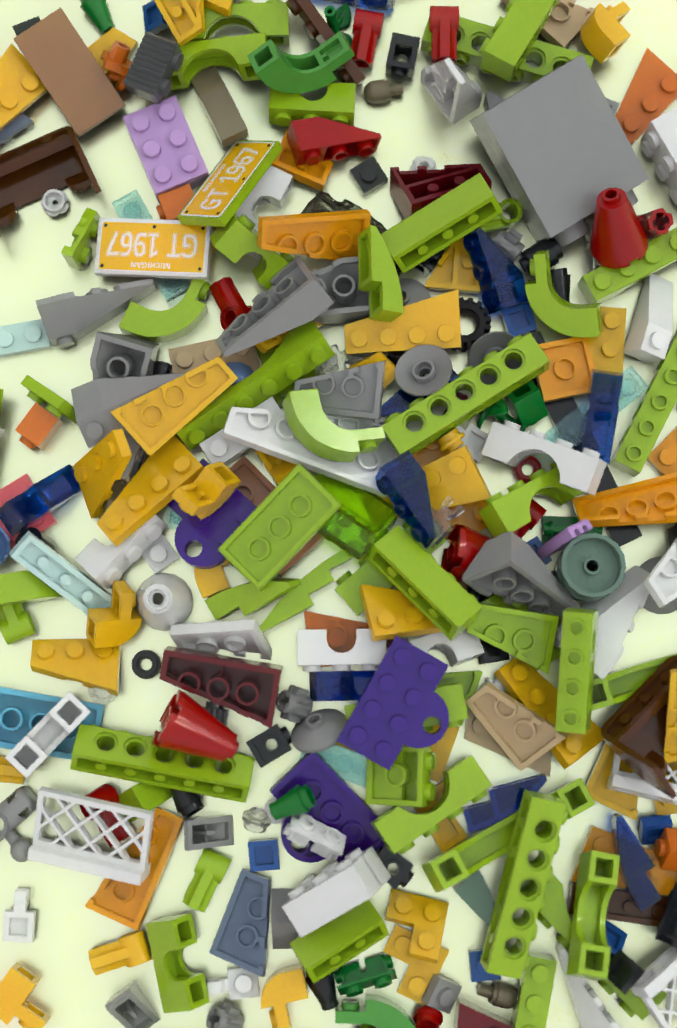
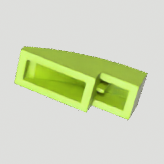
M370 225L357 236L358 288L361 291L369 292L370 319L392 322L404 313L399 277L384 239L377 227Z
M273 578L262 591H258L248 582L221 591L204 601L215 620L226 618L239 609L244 616H248L263 609L302 583L297 578Z

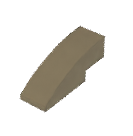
M215 66L205 68L196 74L191 80V84L222 147L224 148L248 137V129Z

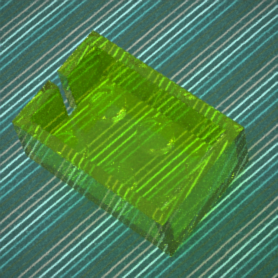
M318 473L315 478L343 504L318 533L363 563L370 555L373 544L391 531L401 511L373 493Z

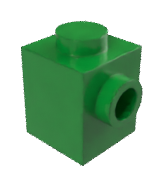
M532 381L505 396L511 415L523 429L548 416L541 392Z

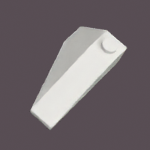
M450 58L432 64L421 71L420 81L452 125L480 107L482 100L480 86L475 80L471 81Z
M636 565L625 573L623 581L615 591L598 602L585 603L580 607L582 609L599 610L594 675L602 680L620 659L625 649L622 646L627 632L632 633L635 626L633 622L637 610L643 608L649 595V591L643 582L650 572ZM562 624L556 630L554 646L559 651L561 649Z
M558 943L555 948L579 1028H620L585 978L566 975L569 954Z

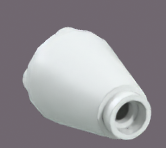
M159 573L152 575L142 582L136 592V611L141 616L142 622L152 629L171 630V625L183 624L192 613L193 598L191 590L184 580L174 574ZM156 593H161L164 597L163 602L159 605L154 604L152 601Z

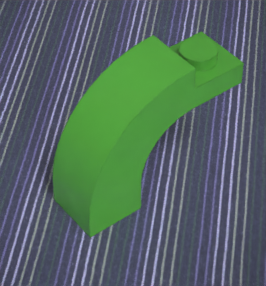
M339 31L313 51L301 55L287 54L281 51L269 39L250 53L248 59L256 75L272 89L284 93H305L320 89L335 81L337 77L334 71L354 57L355 54L346 37Z
M365 994V1006H359L357 1001H342V1005L335 1007V1023L369 1024L378 1028H416L411 1017L400 1006L381 996Z

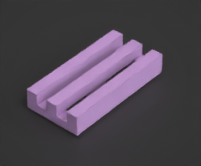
M584 519L567 527L537 550L541 560L564 549L571 540L590 531L593 528L588 519Z

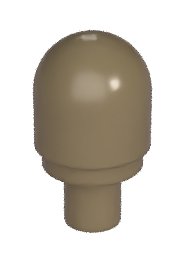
M385 79L370 81L364 88L365 99L373 104L384 103L391 100L392 95L403 94L402 82L389 84V80Z
M492 982L491 986L479 983L477 987V995L488 998V1003H491L493 1006L510 1009L518 1002V992L512 985Z

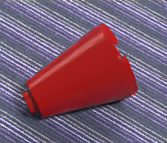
M608 188L597 196L590 252L592 257L598 260V264L603 267L612 269L628 267L631 261L636 258L640 260L644 257L648 249V237L626 193L620 188Z
M455 524L452 526L447 537L452 542L449 548H444L441 567L446 572L451 573L457 582H463L462 575L484 543L492 538L467 526Z
M181 690L177 691V695L174 694L166 706L159 720L162 730L161 732L155 730L152 739V745L222 762L227 757L232 759L239 746V742L236 741L237 735Z

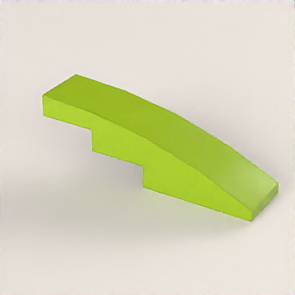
M350 546L326 559L300 580L302 584L289 591L272 609L260 625L261 631L264 633L314 606L309 595L334 582L330 571L354 558Z

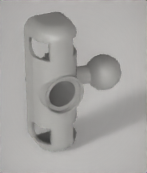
M27 786L17 788L0 803V818L4 822V829L0 831V842L4 838L11 846L10 854L17 862L27 861L28 848L32 845L27 839H20L14 831L17 826L36 810L37 797ZM16 794L17 797L9 803L8 800ZM26 808H29L31 810L24 817H21L19 815Z

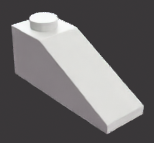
M655 274L645 278L623 353L646 363L665 359L673 333V282Z

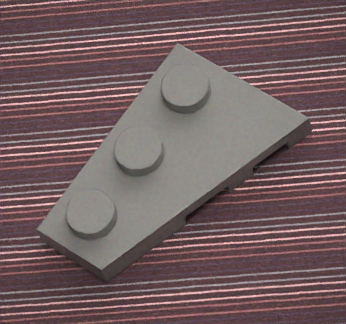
M386 360L296 380L294 391L318 389L321 406L325 414L380 419Z

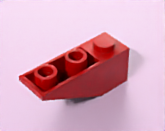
M322 117L291 121L286 136L296 166L303 164L311 166L328 160L341 161L347 157L358 155L361 157L369 156L376 152L382 138L380 133Z

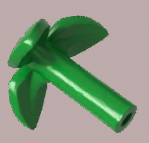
M347 3L340 6L337 10L333 6H327L324 9L327 24L334 34L350 26L351 10ZM342 32L351 46L352 38L350 34Z
M501 399L479 413L476 427L480 429L488 416H494L502 424L504 420L520 424L508 414L507 405ZM520 427V431L524 432L525 428Z

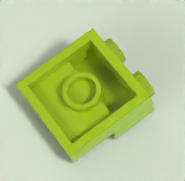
M403 745L390 770L367 758L366 804L407 807L430 806V801H433L436 795L435 784L430 782L431 770L436 768V754L431 752V746L413 748Z

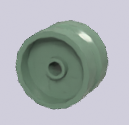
M598 533L582 534L571 540L558 556L555 565L556 579L573 600L583 603L598 602L607 597L623 581L626 571L625 556L619 545L608 536ZM587 564H590V569L594 568V572L587 569Z

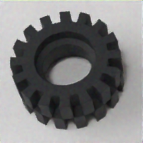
M464 297L459 298L460 315L471 316L475 321L476 328L469 335H461V348H452V350L460 349L461 352H466L470 350L473 343L479 337L490 332L491 316H488V309L486 307L483 308L479 300L476 303L473 301L474 298L469 297L468 300H464Z

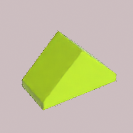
M138 783L118 795L119 804L149 811L172 798L170 788ZM131 817L127 821L131 823L132 821L136 820L137 817Z

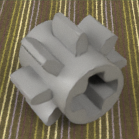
M513 228L508 233L501 230L489 247L495 251L492 258L502 265L506 260L514 263L525 247L520 242L523 235Z
M293 685L289 686V691L283 690L278 695L276 707L281 712L280 718L300 723V717H308L313 708L312 699L308 697L309 690Z
M222 1001L221 1008L214 1006L209 1011L206 1018L207 1028H243L241 1010L234 1008V1004Z

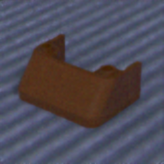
M72 127L59 128L0 155V227H5L14 221V217L17 215V208L43 197L48 190H59L68 186L70 190L83 192L93 186L96 194L101 192Z
M677 655L665 660L601 728V736L607 745L642 780L672 799L677 794L664 776L667 770V763L659 753L664 749L670 670L677 668Z

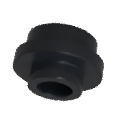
M142 650L133 657L132 670L139 678L151 679L159 673L161 660L155 652ZM145 659H149L152 662V667L149 670L142 668V661Z

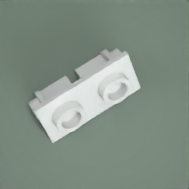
M308 814L292 816L290 823H287L283 830V834L287 836L286 839L303 847H306L310 840L314 843L310 851L327 860H336L339 855H343L347 836L340 833L337 829L315 820Z

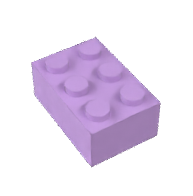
M175 95L162 100L160 104L155 103L123 116L128 133L159 204L157 195L190 183L192 190L203 184L209 173Z

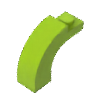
M549 250L536 251L533 254L534 258L530 259L529 263L530 274L535 276L536 280H528L525 284L526 295L535 314L551 329L564 335L580 338L599 337L602 332L600 303L574 304L561 298L552 284Z
M193 279L184 298L176 306L168 310L154 311L131 301L119 325L121 332L154 343L169 342L183 337L196 328L208 312L206 304L200 301L201 299L206 300L210 293V279Z
M318 389L289 391L282 402L286 420L295 437L308 450L322 458L336 462H353L360 452L369 453L377 450L378 446L386 438L383 427L348 430L333 424L323 412Z
M29 570L0 574V607L20 603L42 602L61 596Z

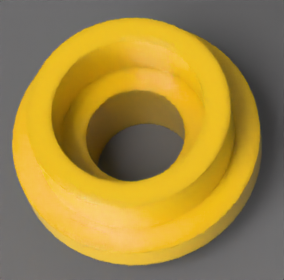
M457 428L447 433L438 440L441 446L440 451L443 452L447 449L451 453L464 444L461 439L465 434L463 432L460 433Z

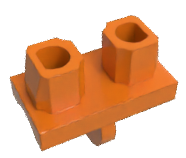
M115 40L109 51L103 49L100 58L104 60L103 67L110 70L107 78L115 81L114 88L116 91L122 92L125 89L124 79L133 61L127 59L130 47L123 42Z

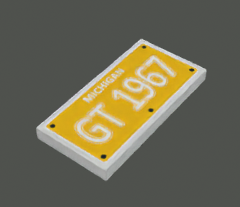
M99 218L94 274L96 276L209 280L212 246L209 236L213 233V226L182 225L179 220Z

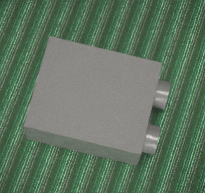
M582 54L470 120L511 197L521 204L523 208L522 217L536 241L554 237L560 247L574 242L590 231L584 218L595 212L596 200L600 192L608 188H620L626 193L633 206L638 202V199L632 189L649 179Z

